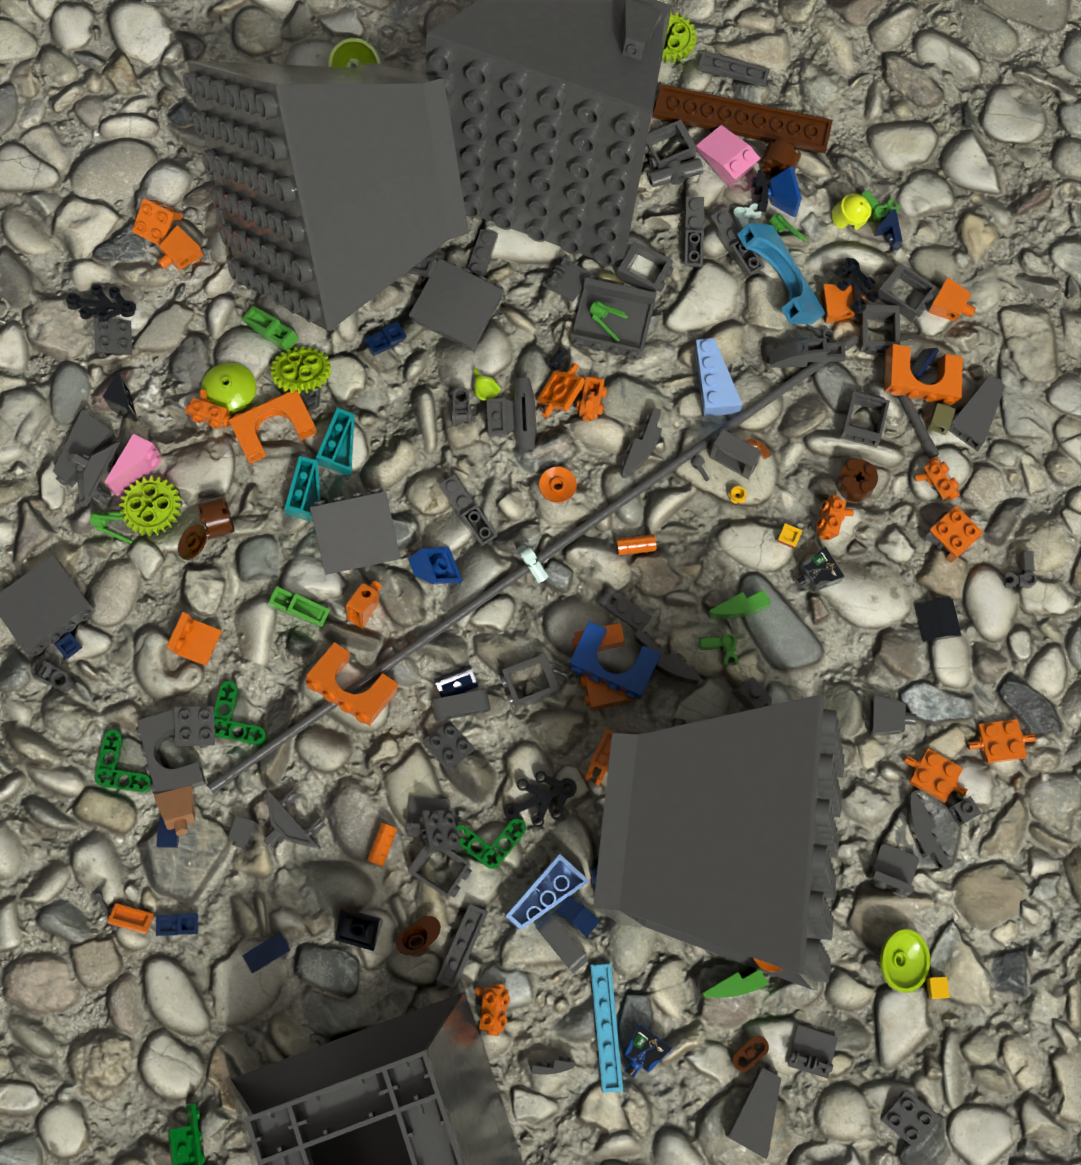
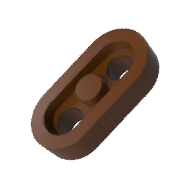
M762 1036L750 1038L733 1054L732 1064L734 1068L742 1072L750 1070L767 1054L769 1050L768 1041ZM757 1042L761 1045L759 1051L754 1049V1044ZM741 1056L746 1059L744 1065H741L738 1061Z

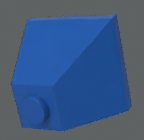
M789 167L770 179L768 198H770L771 205L792 217H796L802 197L794 168Z
M450 547L422 548L408 558L414 575L431 584L462 582Z

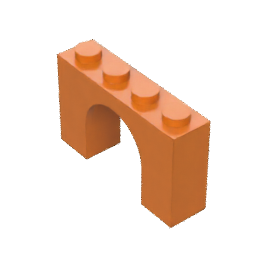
M892 344L886 350L884 392L894 396L904 395L911 399L920 398L925 399L927 402L937 401L948 405H953L962 398V356L943 355L938 360L936 384L927 385L919 382L911 372V347Z
M290 390L286 391L278 398H271L266 403L260 406H253L249 411L238 413L229 419L249 464L266 457L258 439V429L261 423L269 417L282 416L290 420L300 440L317 433L316 427L297 390L294 393H291Z
M621 623L602 626L607 629V632L598 652L624 646L625 640ZM585 630L575 632V638L572 639L574 650H576ZM585 674L580 676L581 685L586 687L587 694H584L586 706L590 705L591 711L637 702V698L636 700L630 699L625 696L626 693L620 690L618 692L613 691L605 683H595Z
M334 642L306 675V685L310 690L317 691L323 695L328 702L338 705L345 713L355 716L360 723L370 726L397 693L398 683L382 673L366 692L360 694L345 692L338 686L336 677L349 662L350 652Z

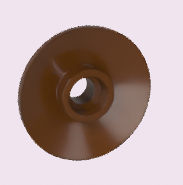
M193 525L182 535L178 544V554L182 559L191 560L203 550L207 535L202 525Z

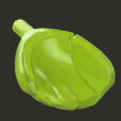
M474 368L473 372L476 375L474 381L475 396L484 401L495 399L501 392L500 385L492 377L481 375L478 369Z

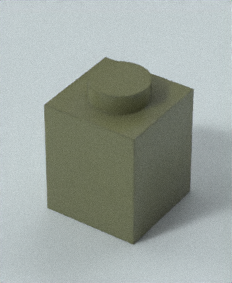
M937 403L927 430L946 435L950 429L955 408H951L948 404Z

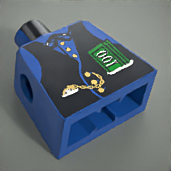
M638 1024L624 1053L631 1060L624 1071L633 1078H635L641 1068L649 1073L667 1055L672 1047L644 1026Z

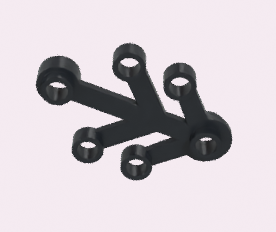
M846 258L844 264L839 265L834 270L835 275L841 278L837 283V287L841 291H845L852 285L854 300L850 304V308L855 314L860 315L867 306V302L861 296V291L870 302L874 303L879 298V294L875 290H869L876 285L875 279L872 277L867 278L862 273L859 262L856 259ZM846 273L850 275L847 279L843 278Z
M99 284L91 286L92 294L99 300L80 298L76 293H71L66 298L67 307L71 310H77L82 305L94 307L92 309L88 307L81 308L79 310L80 317L82 319H89L97 314L98 320L101 322L108 321L110 318L120 314L123 317H131L137 309L134 302L125 300L121 296L118 287L109 288L110 297L114 298L118 303L111 302L103 293L102 286Z
M538 771L535 774L537 783H546L555 787V789L547 791L528 783L524 778L517 781L518 790L527 791L537 796L517 805L515 803L507 804L504 808L506 818L509 820L517 819L520 812L541 804L537 815L532 819L533 826L541 828L544 825V817L551 800L559 796L557 805L551 810L550 815L553 820L561 819L562 810L567 798L573 797L577 791V785L574 780L564 778L559 781L547 776L544 771ZM543 774L545 778L540 781L537 779V776ZM525 782L527 785L525 788H520L519 783ZM568 784L570 785L571 789L569 791H565L563 789V786ZM509 808H515L516 812L514 814H509ZM555 810L560 812L559 817L553 816ZM536 818H540L542 820V823L540 825H536L534 823V820Z

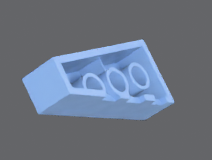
M715 338L696 340L694 351L703 417L740 414L742 402Z
M558 854L504 917L518 930H522L590 881L561 854Z

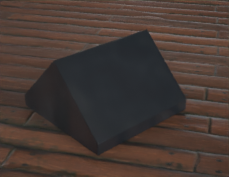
M120 373L116 374L102 397L113 412L136 422L138 418L129 387Z
M341 907L335 940L374 951L383 920Z

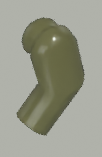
M601 272L596 280L624 285L614 273Z

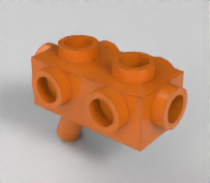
M597 376L586 377V382L580 390V394H583L582 400L578 399L576 410L579 411V416L585 421L598 419V414L602 415L604 404H601V399L606 397L607 387H604L605 380Z
M200 390L199 400L192 398L191 403H188L185 413L190 415L191 419L197 423L205 422L216 429H226L230 425L229 419H231V415L228 409L214 405L212 401L207 400L206 390Z
M937 456L927 461L928 465L924 467L926 473L915 475L917 482L927 480L930 485L934 484L944 500L949 499L952 501L960 496V491L958 490V487H960L955 477H950L948 465L945 461L941 462Z
M829 495L828 499L824 500L820 507V518L816 524V535L823 540H830L838 536L845 516L854 515L853 509H845L847 501L840 499L837 495Z
M493 983V987H484V989L478 986L475 989V994L482 998L479 1029L487 1030V1035L499 1036V1032H504V1027L507 1024L506 1011L507 1005L510 1002L509 990L505 989V985Z

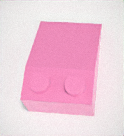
M722 125L696 145L698 152L729 187L755 167L760 160V157L749 144Z
M133 434L106 478L105 484L114 495L119 496L124 490L130 488L129 484L135 485L136 479L141 481L143 477L151 474L160 465L162 456L152 442Z

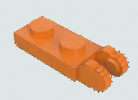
M606 729L584 778L588 781L595 767L602 770L596 779L595 785L600 786L605 774L608 773L612 733H615L609 729Z

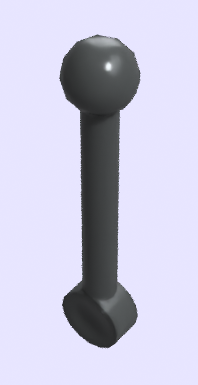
M100 893L95 894L94 899L99 901L107 918H109L110 912L103 902V895ZM111 925L113 931L119 928L118 926Z

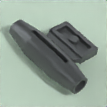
M529 378L516 379L513 401L506 398L487 399L489 437L507 436L515 431L519 452L531 453L534 451L537 430L535 398Z

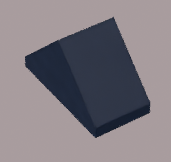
M570 896L556 910L561 917L586 937L590 935L600 922L590 911Z

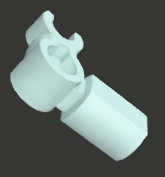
M754 203L749 208L737 207L734 209L732 219L740 231L749 224V218L757 219L761 216V211H753L757 209L758 204Z
M524 545L518 547L517 550L520 552V557L528 565L527 567L536 582L541 583L546 580L548 575L540 562L536 560L537 557L530 547L526 548Z

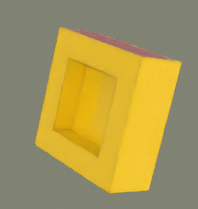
M785 523L777 542L795 549L803 530Z

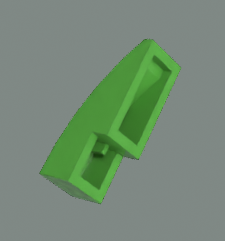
M252 306L242 318V321L286 352L287 349H291L299 340L292 329L284 326L278 319L255 306Z
M278 586L274 588L267 603V606L319 627L323 626L330 609L296 593H290Z
M764 590L749 598H746L742 592L711 609L708 616L710 619L746 617L769 608L771 601Z
M761 969L743 979L739 972L701 993V995L706 998L734 997L758 990L769 983Z

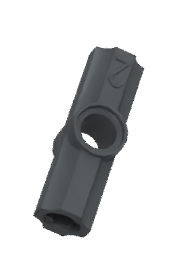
M699 158L685 162L676 160L668 163L666 167L649 171L648 177L653 188L668 183L677 185L684 182L686 178L703 174L704 169Z

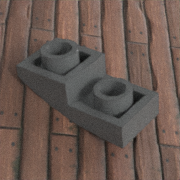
M559 1056V1060H554L553 1068L549 1067L550 1063L537 1061V1065L532 1066L531 1074L548 1075L561 1073L574 1068L575 1063L571 1062L572 1058Z

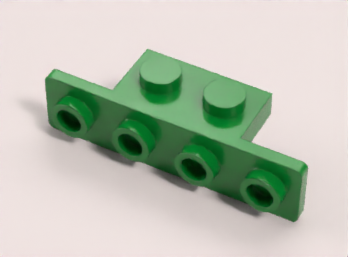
M195 1103L186 1104L188 1126L168 1130L171 1165H202L205 1163L204 1152L200 1147L202 1131L200 1128L198 1129L197 1121L200 1119V1112Z

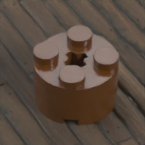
M776 140L775 143L769 141L760 160L762 172L766 175H778L789 167H793L795 171L801 158V152L799 150L798 153L794 151L795 147L785 141Z
M862 459L849 460L842 467L837 478V488L842 494L841 496L850 502H861L869 498L878 482L876 466Z
M224 496L198 504L200 520L202 524H205L208 540L235 532L234 524L230 517V510Z

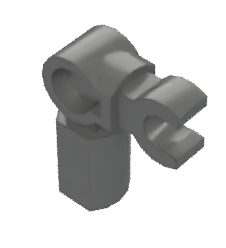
M1023 551L1020 553L1021 572L1024 574L1016 576L1014 573H1006L1004 578L1012 579V583H1006L1005 588H1013L1015 585H1018V587L1029 589L1036 584L1037 576L1033 573L1035 571L1033 551Z

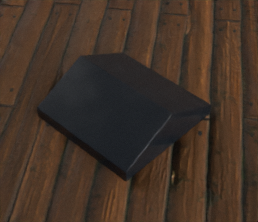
M935 599L915 605L923 642L962 636L953 599Z

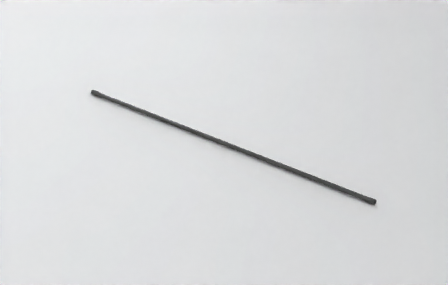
M853 333L841 342H844L845 351H848L858 344L860 339ZM813 362L536 555V560L541 564L712 445L711 441L716 433L720 434L722 429L727 432L732 431L829 362ZM523 564L344 689V691L351 694L359 692L379 678L382 673L384 674L529 573L528 565ZM327 701L233 768L207 784L208 788L213 794L231 780L338 705Z

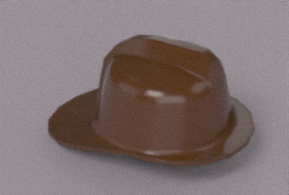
M424 916L402 930L396 938L397 950L404 955H411L413 957L424 955L429 950L430 944L440 934L441 925L439 920L433 916Z

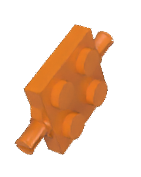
M572 363L567 372H553L537 399L540 405L546 406L541 414L543 417L549 418L554 409L569 410L586 382L583 377L575 376L579 368L578 364Z
M1018 719L983 723L977 726L979 741L968 742L967 745L969 750L981 749L986 764L1020 760L1027 757L1025 742H1035L1036 735L1035 733L1023 735Z
M929 748L926 749L924 755L918 761L909 755L906 756L904 763L914 767L913 775L909 781L910 784L943 803L947 801L952 791L959 793L963 797L966 795L968 789L958 784V778L963 770L959 765Z

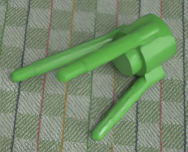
M781 213L774 215L770 219L769 223L774 226L776 231L783 232L787 228L798 239L807 242V239L789 224Z
M596 300L590 309V313L593 314L592 319L597 321L612 338L619 342L620 339L600 318H605L608 312L625 319L628 316L625 315L624 311Z
M92 512L90 524L96 526L97 531H103L132 544V540L104 528L109 525L110 520H124L120 512Z

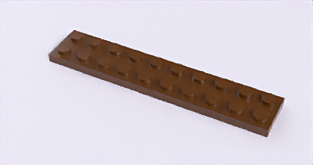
M663 84L660 86L653 118L670 122L682 120L685 125L709 130H716L722 125L737 136L766 142L772 141V143H775L776 140H781L793 145L795 148L824 154L827 150L833 122L832 119Z

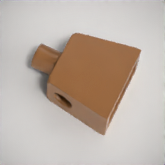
M192 785L155 794L154 798L167 830L175 829L178 836L187 834V825L194 824L196 821L195 794Z

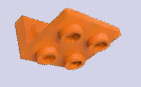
M143 198L132 232L160 246L168 236L172 222L174 220H182L184 213L155 199Z
M957 506L929 530L950 552L946 557L950 563L956 560L984 533Z
M182 612L166 648L173 654L207 666L222 631L196 621L189 614Z

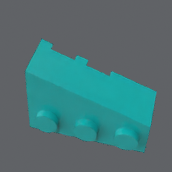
M337 408L318 451L316 460H318V465L351 478L355 414Z
M299 456L286 501L284 515L313 522L310 507L314 506V502L321 501L318 460Z

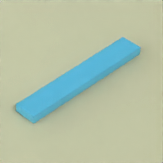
M611 963L593 964L590 967L602 1093L623 1091Z

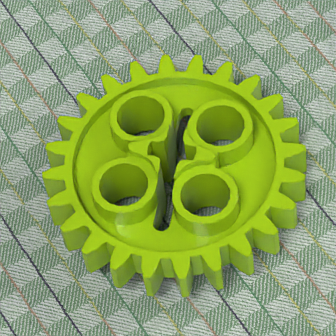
M672 11L670 14L666 40L669 37L671 26L674 27L672 35L669 37L668 45L663 51L662 60H665L666 64H668L669 60L675 64V59L682 62V56L687 59L688 53L692 54L693 49H695L697 31L694 30V24H690V19L684 20L685 15L678 17L679 12L675 16L672 15Z
M304 346L300 350L294 347V351L287 349V353L281 352V357L276 356V361H272L273 366L270 367L274 384H278V388L283 387L284 391L290 389L291 393L297 390L298 394L302 390L308 393V389L315 391L316 386L321 388V383L326 384V379H330V373H332L330 360H328V356H324L323 351L319 353L317 348L312 351L311 347L306 350Z
M150 476L149 481L143 477V482L141 483L136 479L135 486L129 484L130 491L124 490L127 496L121 497L124 503L119 504V506L123 509L120 511V514L124 516L123 521L127 523L126 525L129 529L132 528L134 533L139 531L142 536L147 532L148 536L151 537L153 531L158 536L159 530L165 533L166 526L172 528L171 522H178L175 515H181L177 510L182 508V505L178 503L182 501L180 496H177L179 494L178 490L175 489L173 484L169 485L167 479L162 482L161 477H158L156 481L153 476ZM155 491L154 495L148 496L149 492ZM141 503L138 509H134L136 504ZM168 503L166 508L160 509L162 504ZM149 516H154L151 521L146 522Z

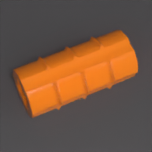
M654 534L616 539L618 556L647 553L657 549Z
M381 823L376 838L373 841L374 843L367 859L368 862L381 867L384 866L392 842L395 839L397 828Z

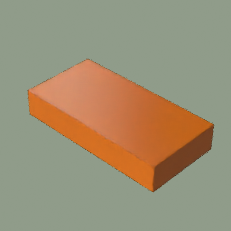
M115 903L107 922L111 925L147 935L154 918V913Z

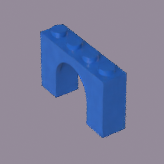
M589 621L569 662V668L577 675L585 674L589 676V679L595 683L600 684L602 682L607 684V687L613 691L618 692L620 690L626 693L625 696L630 699L636 700L638 698L641 700L661 653L642 646L630 670L621 674L607 672L601 667L597 659V653L606 636L607 629Z

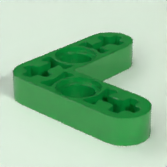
M224 682L220 686L214 708V726L218 727L221 724L222 727L229 729V736H227V731L220 730L217 733L215 729V737L252 745H262L267 739V734L263 728L232 721L239 689L234 682ZM229 686H231V688L234 690V692H230L228 696V699L232 700V702L222 700V698H227V693L225 692V689H229ZM224 704L229 705V712L225 715L220 714L219 708ZM235 728H243L244 733L241 737L233 735ZM248 729H250L249 732L252 734H257L259 731L262 738H258L255 741L253 736L248 735Z
M117 730L107 731L100 750L95 772V782L105 788L138 793L149 792L151 790L150 783H153L149 776L117 770L124 738ZM115 734L118 740L114 741L112 746V742L109 740V738H112ZM111 746H112L113 748L116 749V751H114V750H112V749H107V747H110V748H111ZM112 753L114 755L113 762L105 763V755ZM106 773L107 776L114 778V785H112V780H105L103 783L100 777ZM124 775L128 776V784L121 786L119 779ZM145 779L148 782V785H145L143 789L140 785L134 784V780L143 782Z
M513 819L491 846L464 825L456 826V829L460 832L465 830L464 834L469 839L471 835L474 837L469 841L467 847L464 845L466 840L460 838V846L487 868L496 869L524 836L526 824L521 819ZM520 823L522 832L520 833L519 831H517L513 835L517 839L513 841L511 836L507 835L506 832L509 831V833L511 834L514 830L513 825H518ZM504 838L508 839L511 843L510 847L506 850L499 847L500 840ZM474 842L482 844V850L478 853H474L471 850V845ZM494 847H496L497 850L503 853L504 855L501 857L500 854H498V856L496 857L497 863H491L489 865V860L487 857L489 855L491 857L494 856L496 851L493 849Z

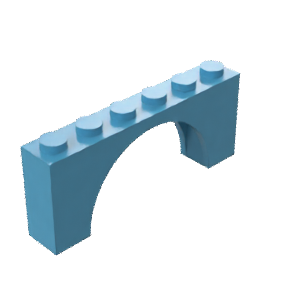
M758 223L746 225L737 234L745 249L752 250L765 258L777 270L787 286L790 301L781 310L790 324H814L826 313L774 226Z

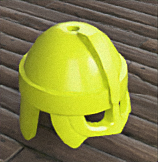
M849 194L833 207L832 220L839 229H843L847 225H853L855 230H858L867 222L871 216L872 209L865 197L859 194Z

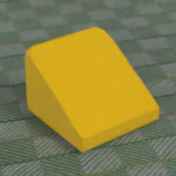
M947 977L926 978L929 999L950 998Z

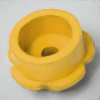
M735 486L729 491L728 496L731 498L730 501L732 503L741 504L745 502L747 492L743 487Z

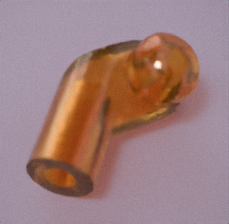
M753 438L748 440V444L762 451L761 456L764 460L772 455L764 442Z

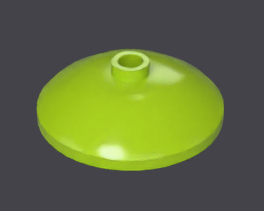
M349 38L339 42L331 51L328 59V67L350 68V65L354 64L357 68L373 63L381 64L379 55L373 46L358 38Z
M225 362L214 366L206 373L202 380L201 390L207 391V400L212 401L214 405L228 409L230 414H236L246 409L252 403L256 395L257 385L252 372L247 367L235 362ZM229 381V384L223 385L224 382Z
M900 929L893 932L882 946L880 968L884 980L892 989L904 993L913 992L925 982L929 973L930 953L928 946L922 936L913 930Z

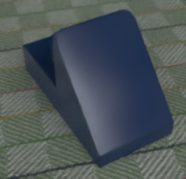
M896 209L891 210L878 226L875 236L887 235V242L891 244L892 251L899 250L903 242Z

